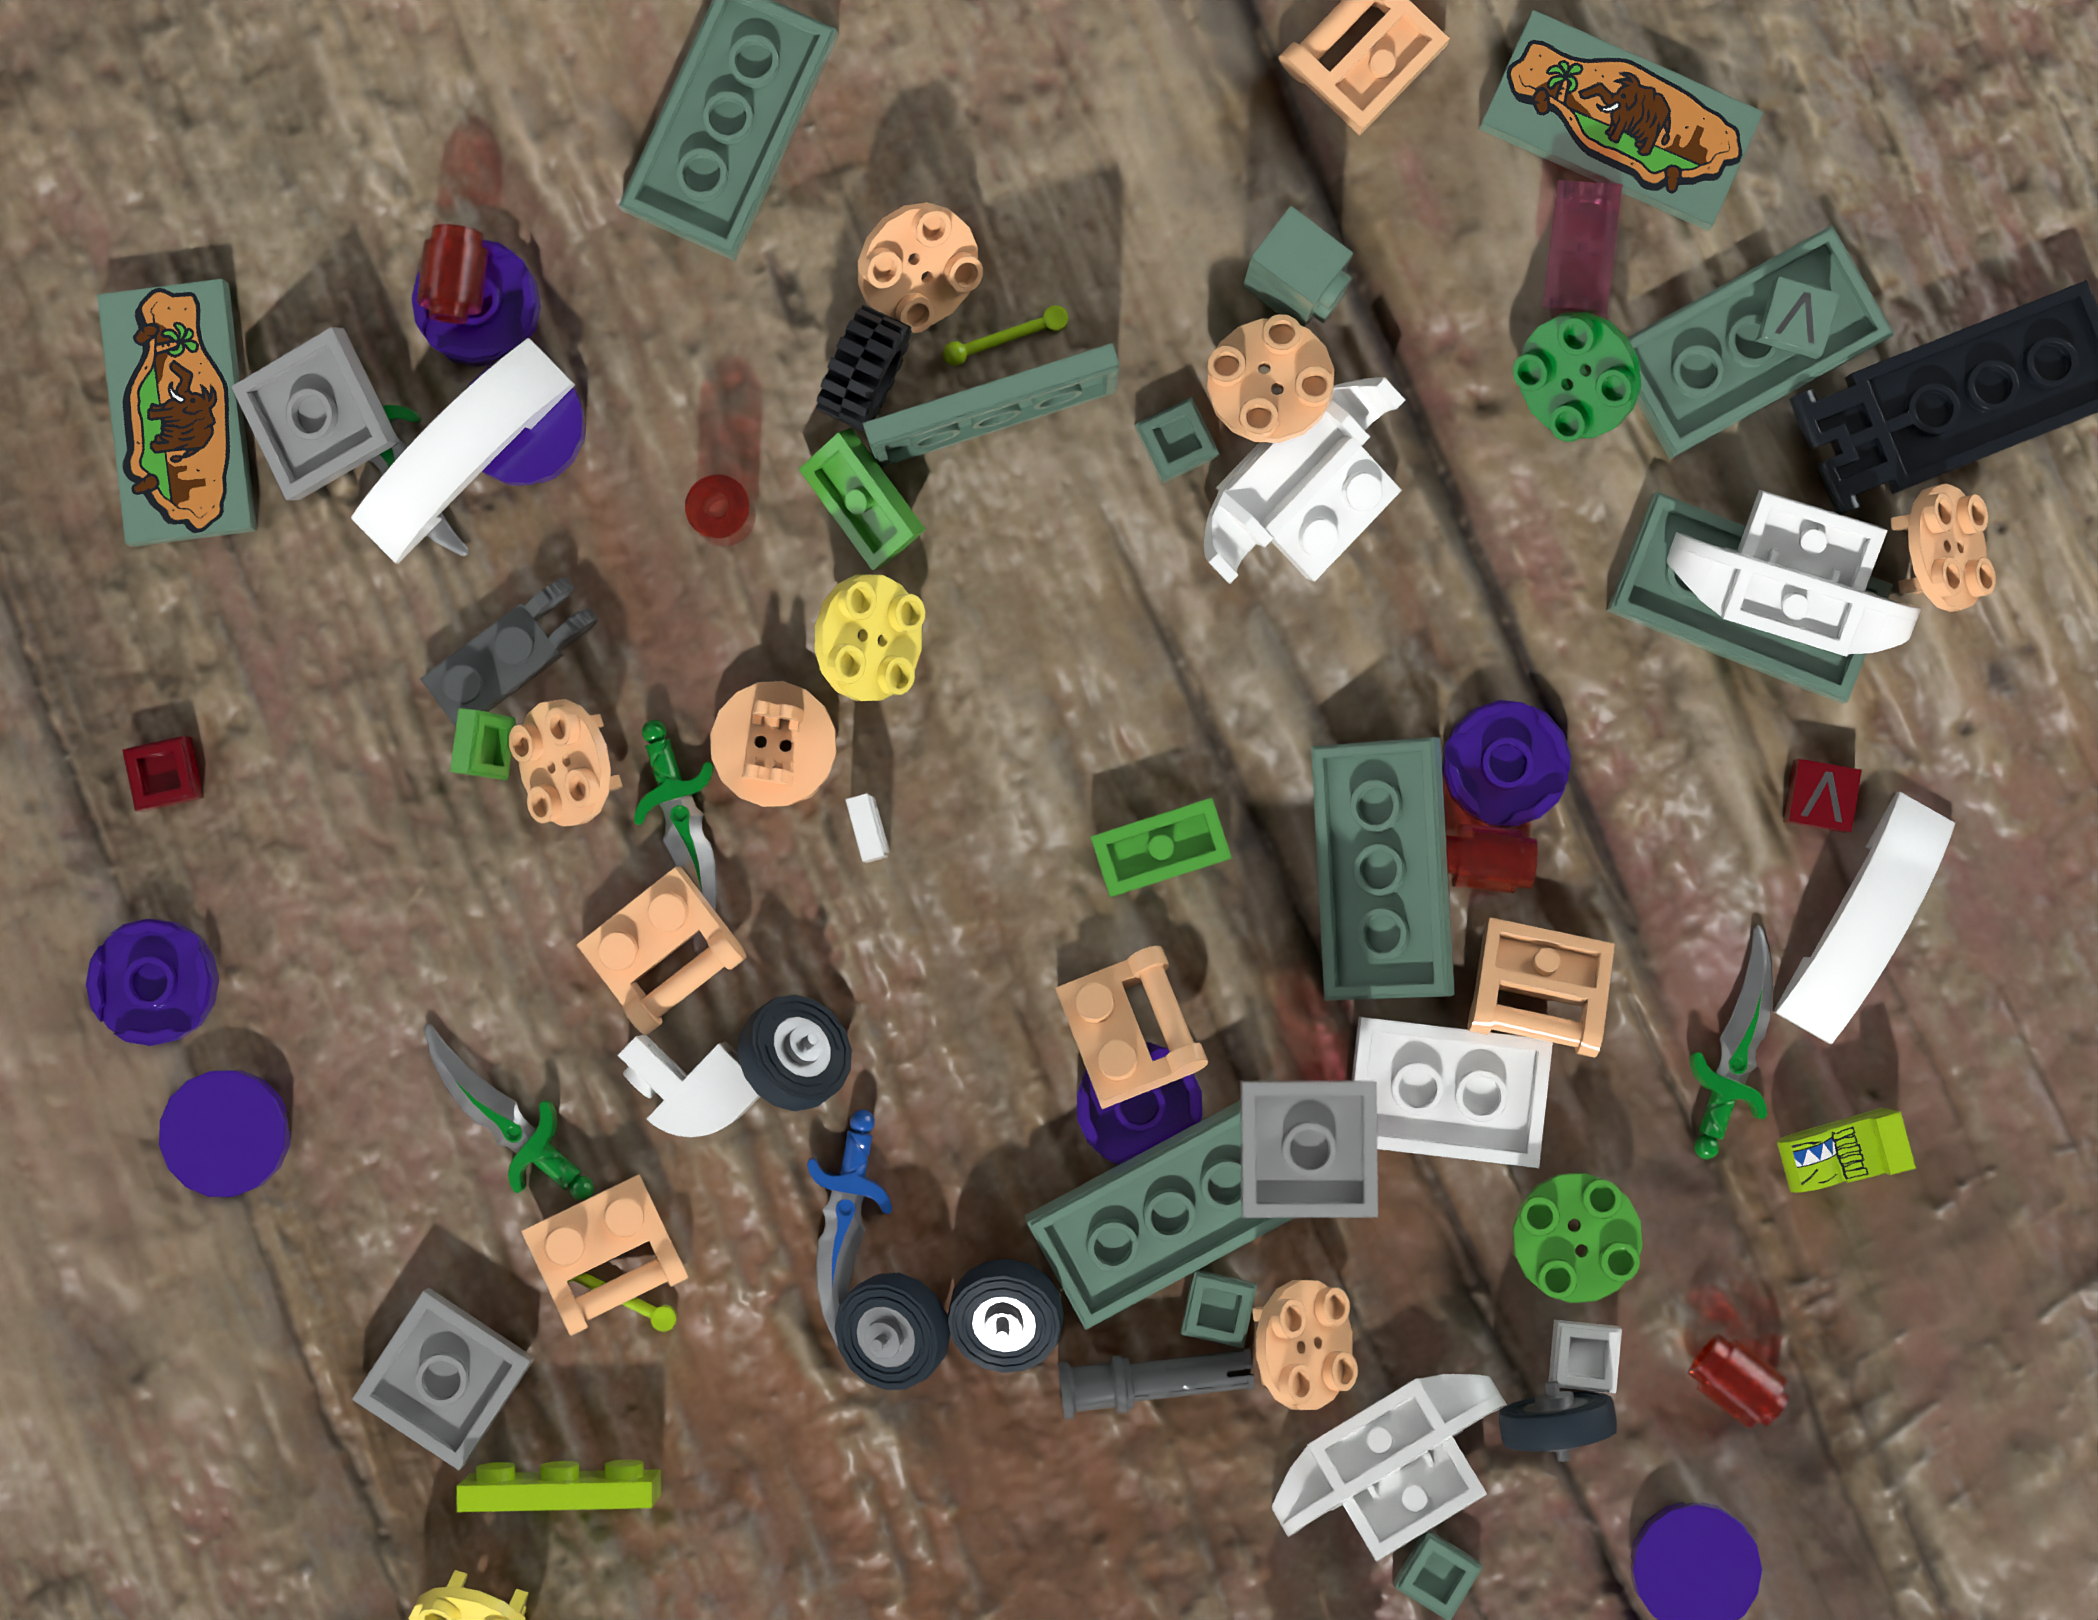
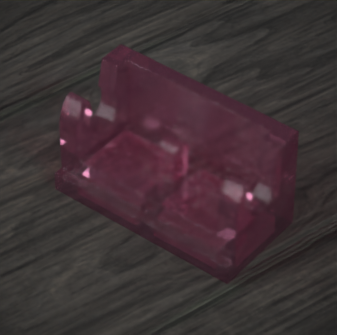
M1558 180L1543 298V309H1550L1552 319L1563 313L1589 312L1610 321L1624 206L1623 184Z

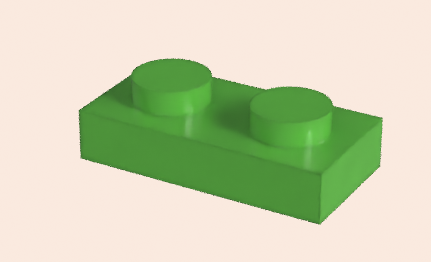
M852 428L838 432L798 469L872 571L888 564L926 530Z
M1213 798L1090 837L1109 897L1232 859Z

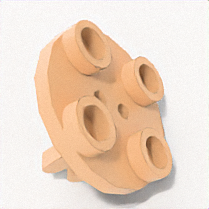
M928 202L904 205L883 217L866 237L858 259V285L867 305L911 326L912 333L923 332L931 325L952 314L968 296L969 292L980 284L983 276V267L978 260V247L969 226L948 208ZM915 253L914 258L908 261L909 256ZM928 271L927 276L924 279H921L922 274Z
M1278 314L1269 319L1262 318L1237 327L1219 343L1208 359L1207 392L1215 414L1233 433L1253 442L1281 443L1304 435L1323 418L1333 398L1334 367L1326 346L1310 329L1301 326L1295 318L1288 315ZM1263 366L1270 369L1266 374H1262L1258 370ZM1275 387L1283 390L1279 395H1275L1271 391Z
M1947 483L1935 485L1920 492L1913 502L1911 514L1890 518L1892 531L1905 530V532H1908L1909 552L1916 575L1915 578L1898 581L1899 594L1924 593L1937 608L1949 612L1971 607L1979 597L1992 594L1995 589L1996 575L1993 565L1987 559V547L1983 534L1988 524V512L1984 501L1979 495L1965 496L1959 488Z
M784 681L758 682L736 692L719 710L710 733L711 759L721 781L739 798L763 807L790 806L812 797L829 777L837 755L836 729L827 708L806 689ZM760 736L765 737L767 740V744L763 748L756 746V739ZM785 740H789L792 744V748L788 752L781 750V743Z
M567 699L539 703L526 715L524 723L515 725L509 734V748L513 757L519 762L521 779L528 793L527 805L531 816L539 823L554 822L560 826L588 823L601 812L609 791L623 787L619 775L610 776L611 767L607 745L599 728L604 727L601 715H589L582 706Z
M1291 1280L1277 1288L1265 1306L1252 1308L1253 1319L1259 1322L1256 1330V1359L1260 1370L1261 1384L1268 1388L1275 1400L1290 1409L1318 1410L1334 1400L1339 1391H1348L1356 1382L1358 1367L1352 1355V1329L1348 1318L1350 1303L1342 1289L1328 1287L1320 1281Z

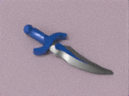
M865 1109L855 1111L850 1118L852 1130L847 1133L840 1173L825 1171L814 1157L809 1158L807 1162L809 1174L813 1180L821 1187L832 1190L829 1202L822 1209L825 1216V1228L823 1234L818 1239L816 1270L817 1289L822 1314L837 1347L834 1328L838 1308L848 1295L857 1251L866 1231L861 1218V1205L864 1196L876 1201L885 1214L892 1212L891 1201L884 1188L876 1181L866 1177L868 1156L873 1135L869 1132L875 1126V1118L870 1111Z

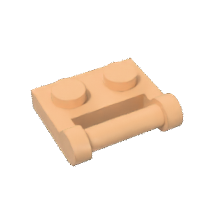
M1342 0L1300 44L1291 43L1279 56V61L1294 79L1307 85L1360 136L1447 46L1450 38L1410 0ZM1371 6L1379 8L1385 15L1329 72L1318 60Z
M681 866L673 868L577 944V947L622 1004L630 1022L644 1035H648L663 1023L662 1015L722 968L726 967L732 970L747 957L738 940ZM698 932H701L707 940L709 947L646 995L636 981Z
M1489 917L1483 929L1474 998L1468 1018V1031L1488 1035L1491 1029L1572 1046L1575 1047L1576 1054L1596 1058L1603 1040L1615 944ZM1498 990L1582 1007L1581 1020L1579 1022L1497 1004Z
M1161 946L1144 948L1132 954L1125 961L1055 987L1102 1109L1200 1071L1208 1064L1202 1044L1193 1042L1165 971L1169 968V963ZM1141 982L1170 1051L1167 1056L1152 1061L1124 990Z
M640 1174L521 1231L570 1336L587 1329L586 1321L667 1281L672 1287L688 1279L687 1273ZM649 1241L656 1259L574 1298L567 1283L568 1280Z

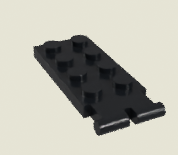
M2085 280L1855 371L1845 377L1848 385L1847 389L1822 399H1817L1813 389L1791 397L1789 401L1809 449L1813 450L1831 443L1836 455L1816 464L1835 513L1842 515L1861 507L1857 495L1888 483L1893 495L2097 414L2098 305L2088 281Z

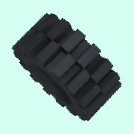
M862 305L861 309L859 308L855 312L853 320L851 319L848 323L845 335L840 338L836 346L837 351L834 357L830 359L827 366L829 370L823 377L820 385L822 389L817 396L816 402L818 404L816 405V410L864 432L863 423L876 419L879 408H882L886 401L889 389H892L896 373L900 370L903 363L902 357L909 346L908 341L912 334V327L873 308Z

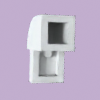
M647 1035L636 1036L618 1054L628 1065L623 1071L626 1079L647 1098L651 1099L657 1093L664 1100L647 1120L657 1128L673 1135L698 1137L717 1132L739 1119L760 1098L743 1075L738 1052L726 1041L719 1043L689 1075Z

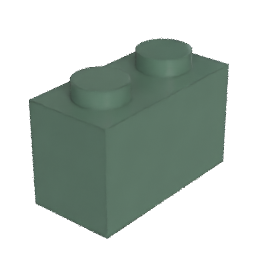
M1290 206L1251 256L1243 287L1278 314L1295 318L1305 328L1314 317L1321 323H1324L1345 296V289L1353 279L1345 273L1353 252L1293 206Z

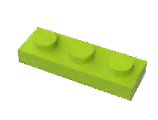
M641 1460L610 1461L605 1463L604 1471H579V1463L575 1461L543 1463L540 1465V1472H515V1464L509 1462L480 1464L476 1466V1473H470L457 1485V1512L653 1508L661 1496V1469L644 1470V1462Z

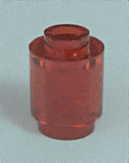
M437 224L432 226L431 238L426 239L423 243L417 303L429 309V318L444 323L465 324L468 322V315L482 312L488 250L483 247L484 235L482 232L470 227L454 224Z
M715 474L701 478L690 488L685 500V513L690 525L705 541L712 545L720 547L736 545L746 539L754 527L756 520L754 503L742 485L729 476ZM722 499L728 500V509L724 515L720 517L708 515L709 509L715 502Z
M1459 824L1455 836L1446 835L1448 874H1451L1453 887L1513 894L1517 888H1532L1538 860V842L1536 838L1523 837L1521 830Z
M1716 1334L1697 1354L1688 1370V1375L1698 1382L1697 1390L1747 1429L1752 1428L1758 1422L1765 1427L1769 1426L1781 1414L1789 1400V1396L1783 1392L1787 1378L1737 1339L1729 1342L1722 1335Z

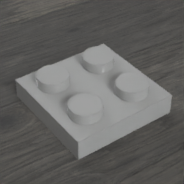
M330 327L231 386L286 501L301 500L400 443L344 328Z
M1240 1081L1241 1215L1243 1218L1378 1217L1376 1081Z
M427 1288L421 1293L352 1400L457 1470H460L469 1460L535 1357L432 1289Z

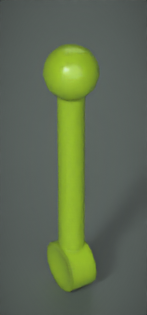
M1054 305L1047 308L1044 316L965 344L957 341L949 342L943 348V359L949 365L959 366L964 363L969 355L1047 329L1053 333L1060 332L1067 326L1068 313L1063 307Z
M585 1272L567 1281V1283L574 1281L591 1290L606 1283ZM636 1297L621 1304L650 1318L651 1324L658 1331H669L676 1324L677 1313L670 1305L664 1304L655 1307Z

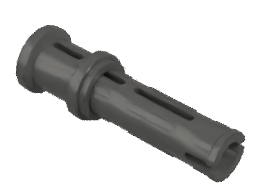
M1243 1348L1240 1351L1130 1364L1128 1357L1122 1358L1121 1355L1111 1356L1109 1363L1071 1367L1067 1361L1057 1362L1064 1420L1074 1419L1076 1412L1115 1408L1118 1414L1128 1413V1409H1134V1402L1240 1389H1255L1254 1374H1251L1250 1369H1253V1361L1249 1348Z

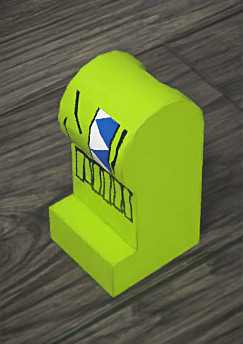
M1878 1108L1796 1132L1777 1140L1789 1191L1793 1193L1818 1190L1844 1181L1850 1183L1885 1173L1893 1175L1916 1169L1902 1114L1900 1111Z

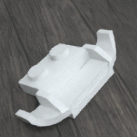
M1375 377L1334 385L1333 398L1323 418L1304 435L1281 443L1259 442L1216 487L1219 492L1207 518L1204 535V553L1207 561L1229 584L1238 576L1237 568L1247 553L1256 544L1266 547L1270 541L1305 578L1315 582L1402 491L1362 447L1370 438L1365 430L1381 415L1390 410L1397 409L1405 401L1391 383L1384 377Z
M1762 490L1758 491L1738 550L1727 547L1720 548L1676 532L1666 559V563L1698 599L1723 619L1846 657L1848 654L1875 653L1907 642L1911 637L1921 611L1920 606L1893 601L1865 590L1886 536V529Z
M1442 1374L1420 1379L1416 1378L1307 1444V1447L1290 1467L1276 1495L1272 1510L1285 1533L1290 1537L1318 1517L1343 1505L1376 1561H1379L1487 1495V1492L1453 1437L1462 1433L1465 1428L1500 1410L1507 1404L1489 1376Z

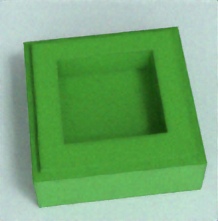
M458 708L450 772L508 780L511 762L509 734L516 725V718L479 710Z

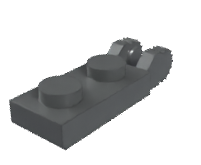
M567 577L559 578L548 585L544 590L533 596L526 605L520 603L420 678L455 727L458 708L489 712L564 655L561 651L596 625L598 618L590 608L570 616L550 636L538 620L555 607L563 604L575 590Z

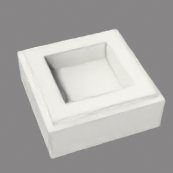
M868 793L845 799L862 862L868 863L887 858V854L890 851L876 799Z
M1554 1320L1548 1382L1558 1381L1559 1388L1616 1393L1622 1329L1613 1325Z

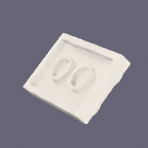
M1359 1017L1352 1080H1374L1377 1082V1149L1539 1168L1553 1042L1520 1035L1495 1032L1485 1035L1470 1032L1468 1029Z

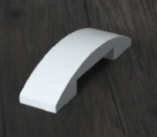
M527 338L482 374L423 430L374 485L351 516V519L395 563L399 564L442 520L439 514L525 427L532 429L575 384L531 339Z
M1901 792L1895 793L1866 845V848L1870 849L1868 856L1811 957H1803L1776 1005L1774 1013L1828 1044L1834 1042L1869 994L1917 913L1950 841L1955 826L1953 821Z

